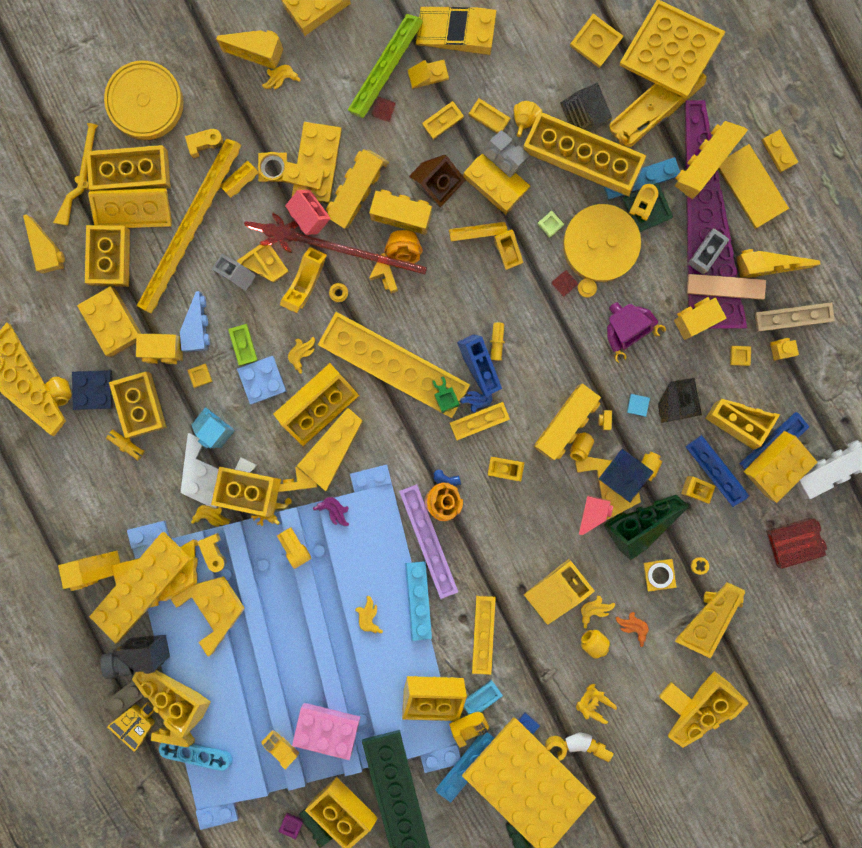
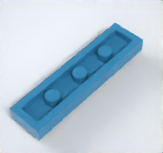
M674 157L642 168L631 193L639 191L645 184L662 183L676 178L680 173L676 158ZM604 187L608 201L624 196V194Z
M489 732L479 735L435 789L436 792L451 803L467 784V781L461 775L495 737Z

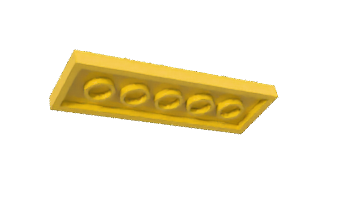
M162 532L89 617L115 644L119 643L189 563L191 558L165 532Z

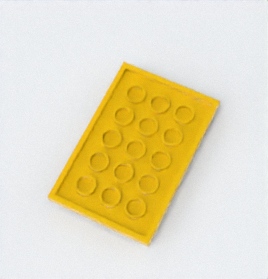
M515 717L510 720L461 775L535 848H553L596 798Z

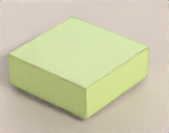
M551 210L537 225L551 238L564 226V223Z

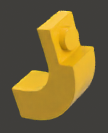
M311 247L308 248L302 257L299 270L292 285L281 299L280 306L296 313L303 309L320 276L327 254Z

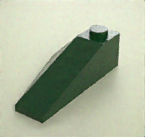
M673 495L655 501L652 506L646 508L641 506L636 508L637 511L628 514L625 512L620 513L606 522L604 527L617 548L629 560H632L647 550L689 508V505L679 496Z

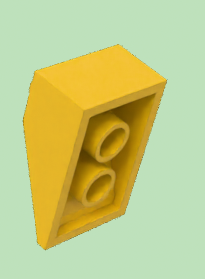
M259 30L218 35L216 38L223 52L273 70L277 68L283 52L280 38L275 32L269 30L267 32Z

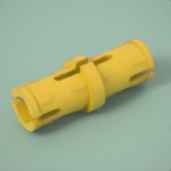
M114 429L109 432L116 438L107 435L106 440L118 446L120 451H125L137 461L141 459V456L135 452L143 455L145 451L133 444L131 439H126Z

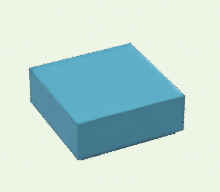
M630 394L626 413L646 417L650 398Z

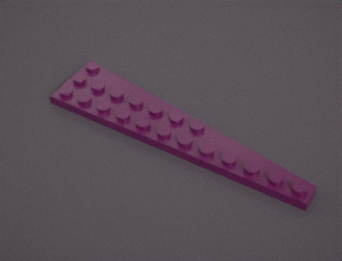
M686 100L684 103L686 170L689 167L687 162L694 154L698 156L701 152L699 147L704 140L707 139L709 141L712 138L705 100ZM717 171L693 199L686 195L687 277L689 274L737 278L738 275L734 264V253L723 194L720 189L719 173ZM714 228L729 238V241L708 272L701 274L688 265V262L694 256V253L707 234ZM688 294V307L691 306L692 309H695L694 305L707 297L710 300L716 298L727 319L707 329L747 328L741 298Z

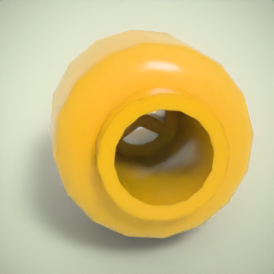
M52 377L45 383L57 406H63L71 399L72 393L69 382L66 379Z
M588 630L581 638V647L589 656L596 659L607 655L610 641L599 630Z

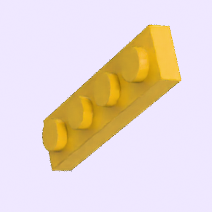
M476 595L472 674L491 675L496 599L494 596Z

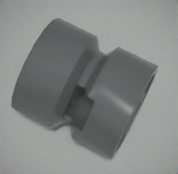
M123 651L118 652L117 655L114 652L102 654L101 671L105 679L116 678L118 674L120 676L134 674V668L119 657Z

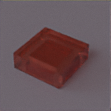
M567 270L551 282L563 297L578 285Z

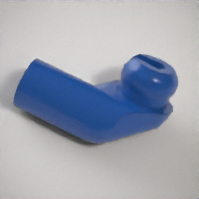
M436 470L433 474V479L437 484L461 485L459 475L449 478L444 475L442 470Z

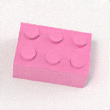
M304 703L300 709L292 746L350 760L361 717Z

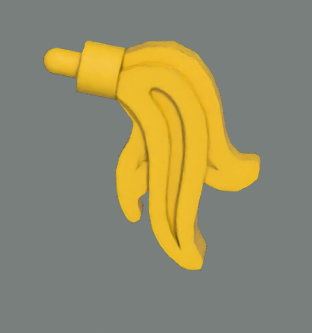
M281 65L274 70H267L270 79L262 84L264 89H278L282 86L285 78L298 82L301 79L289 65Z
M314 337L304 344L300 339H296V345L288 354L289 362L293 364L299 374H302L301 358L310 356L315 350L312 349L315 345Z
M201 505L192 517L191 523L194 524L199 522L201 518H205L213 526L219 527L220 525L229 524L230 519L221 515L222 507L213 508Z
M367 596L364 609L362 607L355 609L359 613V626L363 631L383 633V630L379 629V626L372 622V619L377 614V605H374L373 609V600L370 596Z
M597 596L595 601L585 603L581 608L583 627L587 628L592 615L599 617L608 616L609 613L604 612L612 610L615 607V603L601 604V596Z

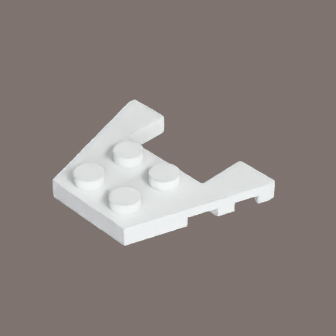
M188 433L180 493L207 506L218 508V506L211 505L219 469L197 459L203 445L198 442L199 438ZM240 457L235 470L251 472L256 468L257 464Z

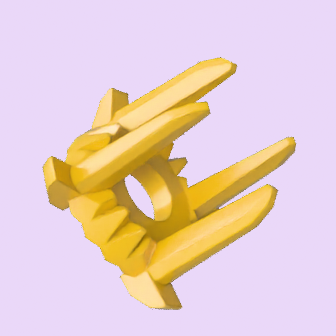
M591 684L587 686V691L580 702L576 703V709L583 713L586 720L591 717L602 724H607L608 721L594 709H597L596 706H599V701L617 710V707L604 696V692L598 691L595 688L596 684Z

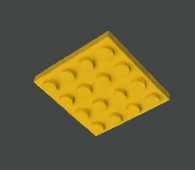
M656 0L621 59L620 66L688 99L726 31L661 0Z

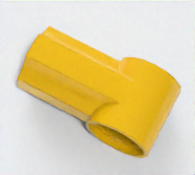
M292 527L277 535L287 553L286 557L294 569L312 559L304 544H301Z

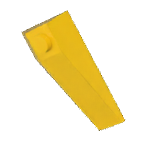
M753 249L741 251L742 254L736 257L740 278L759 277L813 268L820 265V260L763 251L753 252Z
M144 663L139 665L132 678V681L143 696L148 698L154 706L153 710L160 714L164 720V725L181 739L199 723L211 701L197 691Z
M714 671L694 695L669 732L668 737L684 748L703 737V734L712 728L715 730L720 727L719 724L737 717L749 703L729 681Z

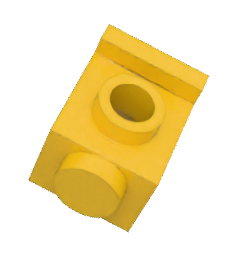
M790 338L770 342L774 361L799 355L796 340L790 341Z

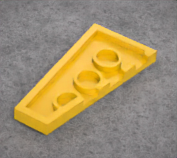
M726 582L678 635L675 642L711 659L745 594V590Z

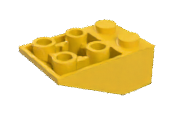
M567 559L523 595L548 625L580 604L595 590L571 560Z

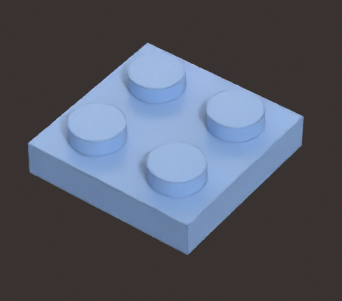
M274 356L237 369L250 405L287 392Z

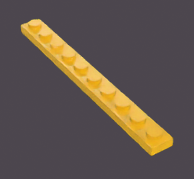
M226 139L137 304L143 310L152 313L157 307L159 298L166 290L167 284L175 273L180 259L185 255V250L189 242L193 240L196 229L202 223L204 214L211 206L212 200L220 189L225 175L228 174L233 160L239 154L241 144Z

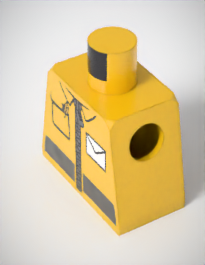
M147 702L142 708L135 704L108 725L107 728L135 752L141 746L155 723L154 719L150 717L154 712V706L150 702Z

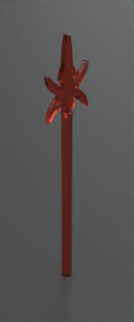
M274 213L272 216L279 225L278 227L271 223L244 222L245 226L263 232L268 237L274 236V238L261 241L260 245L267 246L280 241L282 248L289 253H292V250L285 240L307 243L424 275L427 271V267L302 235L298 232L295 233L294 228L299 226L296 221L284 225L283 220Z

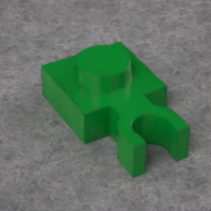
M443 376L441 377L443 382L441 386L436 385L435 380L432 381L434 388L439 391L434 396L442 413L460 406L453 388L446 389V380Z

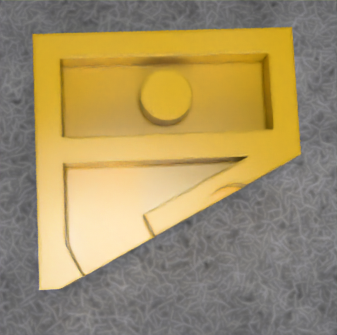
M267 240L237 260L245 268L273 283L289 273Z

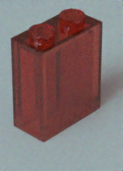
M806 518L766 530L778 568L783 569L827 556L825 552L827 545L824 539L821 538V526L815 518Z

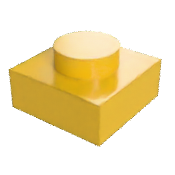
M603 410L602 414H599L598 425L601 426V430L612 429V410Z

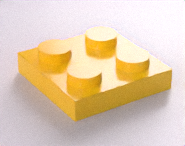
M592 14L570 43V47L598 68H601L623 39V35L595 14Z

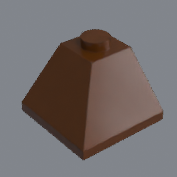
M447 155L422 162L409 176L416 186L440 208L466 181Z

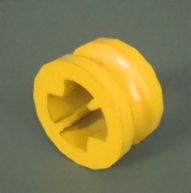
M695 558L691 562V569L695 574L703 575L709 570V563L705 558ZM697 561H699V563H702V561L704 562L703 571H701L700 569H698V571L696 570Z

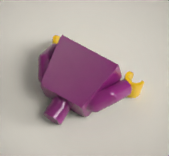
M618 302L613 303L609 307L613 315L609 317L610 324L607 326V340L612 351L615 352L614 360L618 363L617 356L619 354L623 355L624 360L627 358L626 354L621 352V348L624 351L650 332L654 336L660 337V334L657 332L658 328L662 332L666 331L665 326L658 325V320L649 309L640 306L635 307L633 304H628L622 308Z

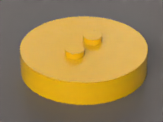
M134 61L120 67L109 79L104 93L105 109L110 120L125 135L138 140H153L166 135L176 126L183 112L184 100L180 85L170 71L162 65L151 61Z
M609 204L592 205L581 210L570 221L563 238L564 256L571 269L580 277L594 280L595 282H609L623 276L635 264L641 249L640 232L633 218L621 208Z

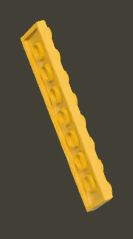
M335 312L318 343V346L439 412L441 410L434 396L439 391L434 388L433 380H435L436 385L441 386L443 384L441 377L444 376L446 389L452 387L458 401L464 397L470 384L338 312ZM458 407L443 414L452 418Z

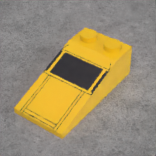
M478 7L420 8L419 18L423 23L417 32L416 45L491 55L496 10Z

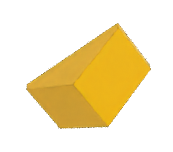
M687 476L681 494L710 504L716 486L696 477Z

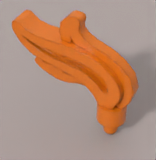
M634 612L629 614V619L615 617L616 622L625 627L620 628L622 631L627 633L636 632L638 634L640 647H643L649 630L648 625L636 618Z

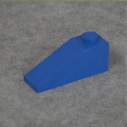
M473 334L457 342L462 357L483 395L486 397L502 389L483 337Z

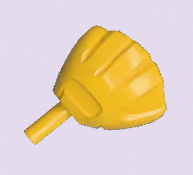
M521 101L514 106V119L519 127L517 137H521L524 128L532 127L539 111L542 112V109L536 103Z

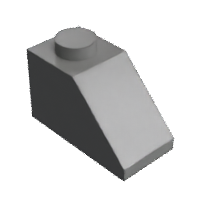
M223 253L212 267V270L245 291L253 283V279L256 276L243 265Z

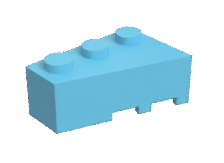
M206 407L191 424L195 435L199 438L198 442L205 448L209 447L210 449L222 448L235 431Z

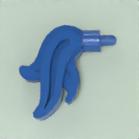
M469 391L467 394L471 396H464L459 401L462 404H472L471 411L476 413V409L484 408L491 404L492 394L485 397L476 391Z

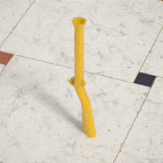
M87 123L88 130L80 175L75 177V182L78 183V186L66 195L53 222L54 224L68 226L73 199L82 194L85 189L89 190V183L86 181L88 175L86 151H92L95 130L98 127L96 124Z

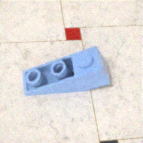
M196 291L180 330L181 351L183 352L208 350L207 345H210V336L206 334L208 317L204 315V307L207 306L206 297L199 291Z

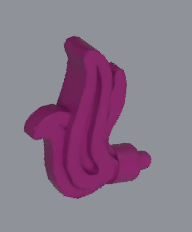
M327 497L323 502L313 507L314 511L328 510L330 520L335 525L339 523L342 526H349L343 515L349 508L348 506L343 507L335 498Z

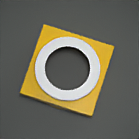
M258 153V181L283 182L282 178L287 162V153ZM270 160H277L282 166L281 173L275 177L269 176L265 172V165Z
M673 559L643 563L648 592L677 588ZM657 567H664L669 572V579L664 584H657L652 578V573Z

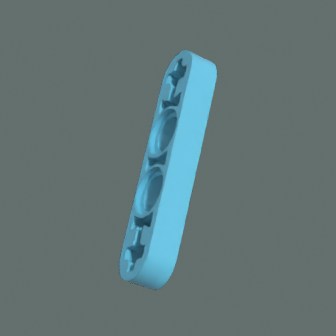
M161 743L159 746L160 755L166 759L219 771L226 770L232 764L231 754L224 750L197 744L182 747ZM167 745H169L170 749H173L171 752H168ZM183 748H188L190 750V757H185L183 755ZM201 752L208 754L209 760L207 762L201 759ZM221 757H223V760L226 761V763L223 765L221 760H215L213 762L214 759H220Z

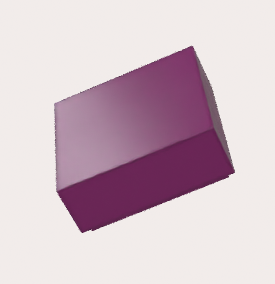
M286 813L278 832L296 840L303 820L290 813Z

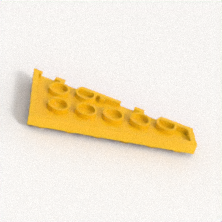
M6 322L0 330V393L47 433L55 436L66 420L11 324Z

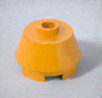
M409 230L392 232L384 249L387 260L396 265H399V262L409 261V265L418 262L423 251L416 233Z
M449 483L435 485L425 496L426 510L439 521H449L462 510L463 499L460 498L458 488Z

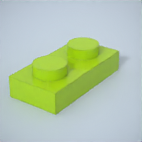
M248 324L228 329L238 365L242 366L258 361Z

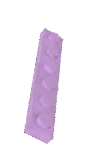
M418 485L400 490V495L440 599L458 593Z

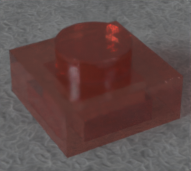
M377 97L372 116L390 122L396 102Z

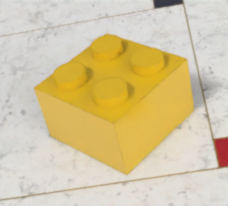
M707 297L694 305L695 309H692L690 306L677 313L678 318L674 319V322L683 339L686 340L727 318L717 299L710 300Z
M137 334L136 357L148 364H158V360L165 364H177V361H183L180 336L171 334Z

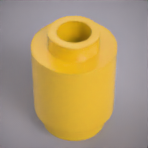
M586 432L578 433L570 448V457L573 460L583 462L588 458L594 444V439L590 434Z
M651 451L649 454L645 453L638 468V476L652 481L663 462L660 460L661 456Z

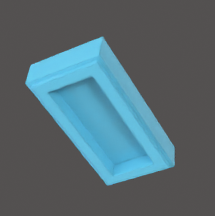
M491 679L466 698L464 708L469 715L475 712H482L503 697V694Z

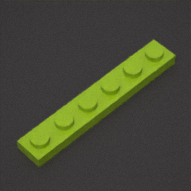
M406 14L349 106L348 111L351 114L364 118L368 113L369 108L423 23L419 17Z

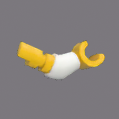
M578 732L565 738L566 741L559 736H551L545 742L547 750H551L554 746L561 748L557 752L559 761L564 759L568 750L569 752H593L594 756L606 762H609L614 754L605 749L606 745L600 742L596 743V740L592 739L591 735L583 732Z

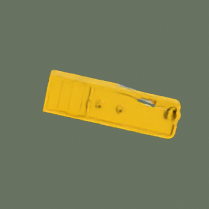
M704 73L700 76L688 99L705 85L707 76ZM654 83L610 123V132L619 140L620 145L632 147L651 129L666 120L688 99ZM649 121V123H648L647 125H645L644 127H642L641 129L638 130L639 127H641L642 125H644L645 123H647V122Z

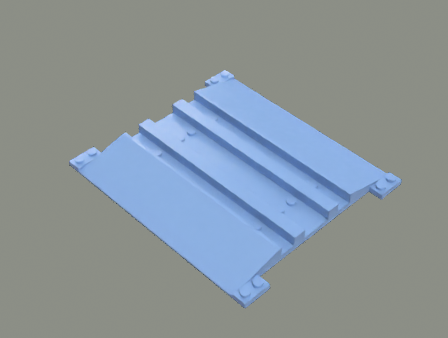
M388 465L351 473L350 477L354 493L334 497L343 507L348 506V511L343 513L349 526H342L339 523L335 525L330 520L329 511L326 509L314 511L313 507L324 501L322 500L275 512L274 515L278 517L279 525L271 524L268 520L264 519L263 526H261L260 524L257 525L260 518H257L255 521L251 518L172 538L181 547L193 539L199 541L218 533L221 540L216 543L220 553L226 558V566L219 572H212L207 567L199 545L195 546V558H198L196 584L224 576L245 608L232 628L228 630L224 636L225 638L219 643L215 652L210 656L206 655L199 641L212 633L213 629L193 598L178 608L169 599L168 601H159L158 606L148 609L163 674L197 691L211 701L203 718L190 731L195 739L194 744L224 750L232 756V764L223 771L185 763L200 830L238 821L239 817L235 802L266 797L269 792L288 788L289 791L305 787L309 782L344 773L345 776L362 772L364 768H368L362 745V739L400 730L407 759L421 756L425 773L455 766L461 758L458 744L453 737L449 725L452 721L402 720L403 689L407 676L440 677L431 639L413 641L411 638L405 563H412ZM166 520L127 530L135 559L140 558L162 532L169 536ZM290 527L294 530L301 544H304L312 558L296 569L291 566L286 557L287 553L277 538L278 534ZM367 596H370L373 600V609L374 605H377V614L372 619V622L379 626L383 633L363 631L359 626V613L355 609L357 607L364 609ZM304 703L361 717L350 760L294 747L300 753L285 770L280 765V762L263 747L261 741L271 730H274L292 745L300 709ZM183 748V755L185 757H190V750L188 748ZM201 752V759L207 762L209 760L208 754ZM221 757L220 759L213 760V762L215 760H221L222 765L226 763V761L223 760V757Z

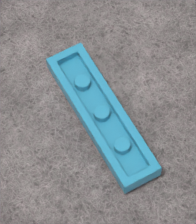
M426 561L405 563L411 638L413 641L432 639Z

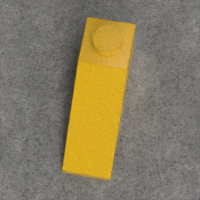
M27 214L23 215L36 271L43 274L63 269V263L65 262L63 252L59 250L32 217Z

